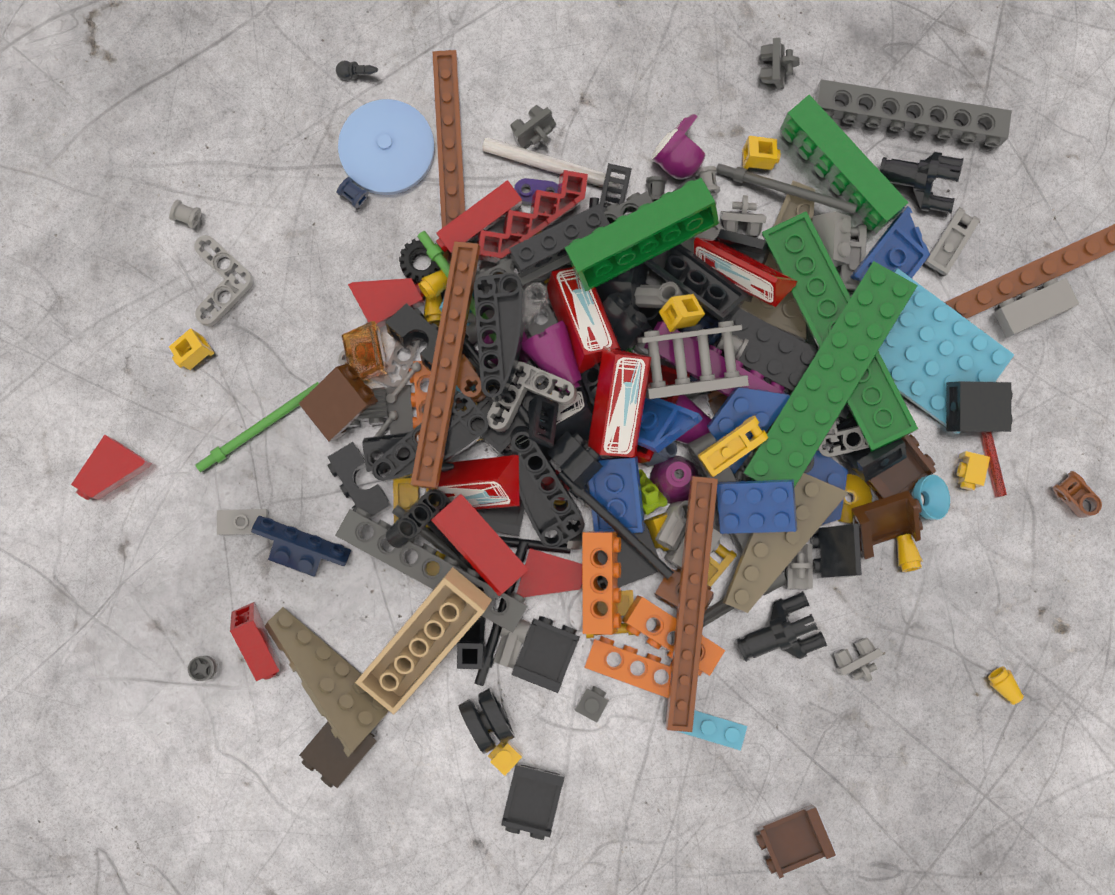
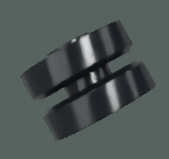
M490 688L478 694L481 711L476 703L470 699L458 705L470 734L483 754L496 747L491 732H494L502 743L515 738L509 723L510 720L502 704L496 699Z

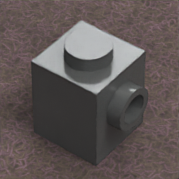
M595 686L592 689L586 687L574 710L597 723L609 702L605 698L606 692Z

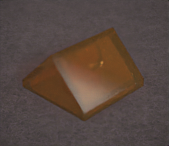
M375 321L368 322L342 334L347 364L357 370L361 380L388 375L380 330Z

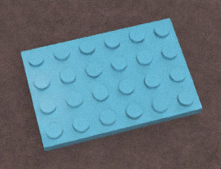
M897 268L893 271L894 273L918 286L880 347L879 353L900 394L946 427V382H996L1014 354Z

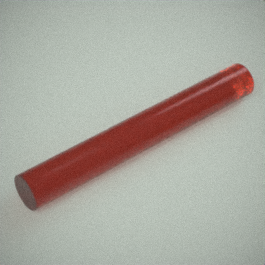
M981 432L987 456L990 457L989 465L997 497L1006 496L1007 492L992 432Z

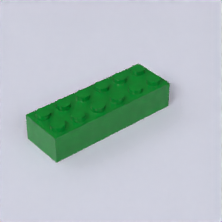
M810 94L787 113L780 128L783 137L788 142H793L797 146L801 157L805 160L808 159L814 165V170L820 177H825L829 181L834 193L841 195L847 202L858 204L856 212L863 219L862 222L866 225L867 229L873 230L877 234L897 217L909 203Z
M702 178L691 180L685 183L682 188L674 192H667L660 199L650 204H643L637 211L629 215H622L613 223L595 229L592 234L573 240L565 247V250L584 290H591L718 225L716 202Z

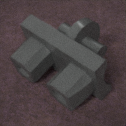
M780 37L773 38V44L761 46V59L763 61L773 60L772 67L760 69L761 81L763 83H774L777 88L784 87L785 68L786 74H793V67L800 65V58L793 56L792 49H787L785 56V46L781 44Z
M535 105L528 113L530 117L528 122L524 123L521 119H517L510 125L518 146L525 149L530 144L535 145L539 141L543 145L548 144L549 139L547 135L553 131L552 128L556 125V122L552 117V111L548 107L542 109L540 106Z

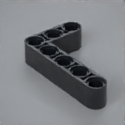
M439 489L428 490L386 532L388 543L395 548H401L428 525L467 567L476 571L431 521L451 502Z

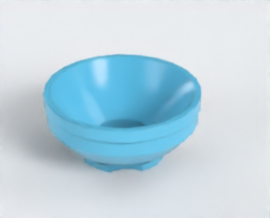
M928 475L917 481L912 497L913 499L917 498L921 505L922 512L919 514L928 520H938L945 517L950 508V493L944 480L937 475ZM921 493L924 495L925 498L924 505L922 504Z

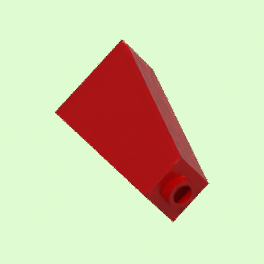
M508 180L436 232L439 238L436 240V243L444 253L448 250L452 255L454 241L469 243L478 236L481 230L486 231L505 218L508 210L514 211L522 204L521 197Z

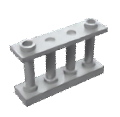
M733 321L718 322L719 327L664 335H660L659 330L644 332V337L637 339L638 343L648 342L653 381L650 383L651 387L646 388L645 398L654 399L749 386L748 376L740 375L739 371L736 370L732 331L742 330V325H734ZM722 333L726 372L722 378H715V374H712L708 334ZM697 336L702 376H700V381L690 382V377L687 378L683 338ZM673 339L677 379H675V384L666 385L662 379L658 341Z

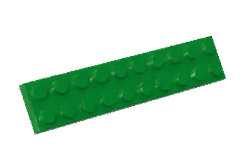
M807 211L763 231L762 237L767 241L768 248L780 272L798 281L790 292L820 349L851 297ZM878 351L847 401V405L871 452L918 430Z
M874 261L872 262L767 434L768 439L761 443L745 469L744 475L754 481L794 479V488L796 487L918 285Z

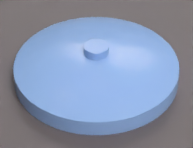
M392 99L375 100L356 109L345 121L338 140L339 158L346 174L362 189L380 195L402 193L417 185L428 173L435 152L433 134L424 116L411 105Z

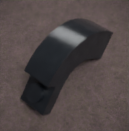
M477 587L484 593V589L482 587ZM483 616L478 618L457 643V669H483L486 618Z

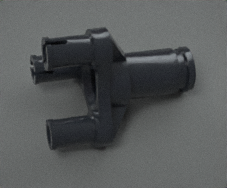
M934 152L925 160H920L919 163L898 159L887 160L886 157H883L880 172L890 183L914 187V193L921 210L930 211L932 209L952 214L955 198L933 195V192H931L932 186L936 178L958 182L964 158L943 156L940 152Z
M804 591L785 600L780 598L774 601L769 621L770 625L745 635V638L736 639L740 652L746 662L750 660L749 658L759 657L778 648L802 659L807 657V653L828 646L821 631L802 640L797 638L813 630H818L816 622L805 626L814 621L812 614L792 623L789 621L790 613L810 606Z

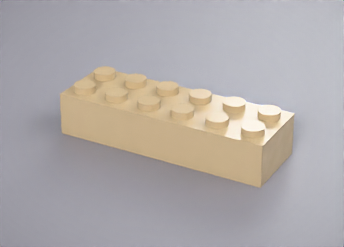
M452 567L368 665L355 683L394 715L485 612L492 599Z

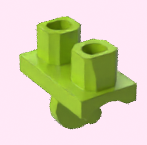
M639 469L643 512L645 515H648L658 507L667 506L668 503L656 485L650 481L642 469Z

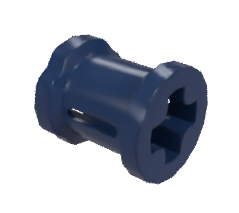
M351 177L344 179L336 191L339 196H344L348 199L355 209L359 208L369 195L366 189L362 190L354 184Z

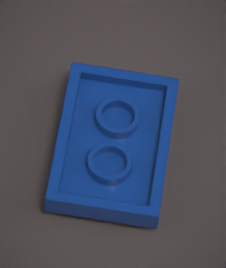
M637 456L599 459L598 461L603 467L589 480L590 494L632 533L644 532L645 524ZM592 510L594 531H615Z
M794 479L717 483L720 534L797 531Z

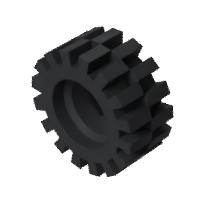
M412 239V243L408 244L407 242L404 245L405 249H401L399 262L405 277L412 278L417 284L422 281L423 277L441 269L432 260L430 266L425 270H418L413 266L414 256L418 253H426L427 249L420 240Z

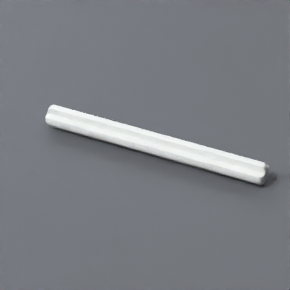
M488 137L483 142L482 148L485 152L560 175L564 170L588 174L587 183L603 188L606 173ZM609 182L610 187L619 188L620 184Z

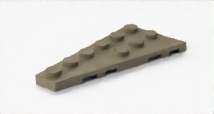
M794 180L791 185L815 192V189ZM787 194L774 226L807 211L813 222L814 202ZM769 252L765 265L780 272L771 252ZM791 292L776 307L754 296L751 302L744 301L740 309L798 339L806 340V322Z
M804 473L794 488L797 531L750 533L723 603L748 613L849 492Z
M282 607L267 621L265 628L279 650L283 651L289 659V666L301 678L303 688L321 716L327 719L332 727L331 732L335 738L338 737L345 747L344 752L349 757L389 713V710L355 683L361 673Z

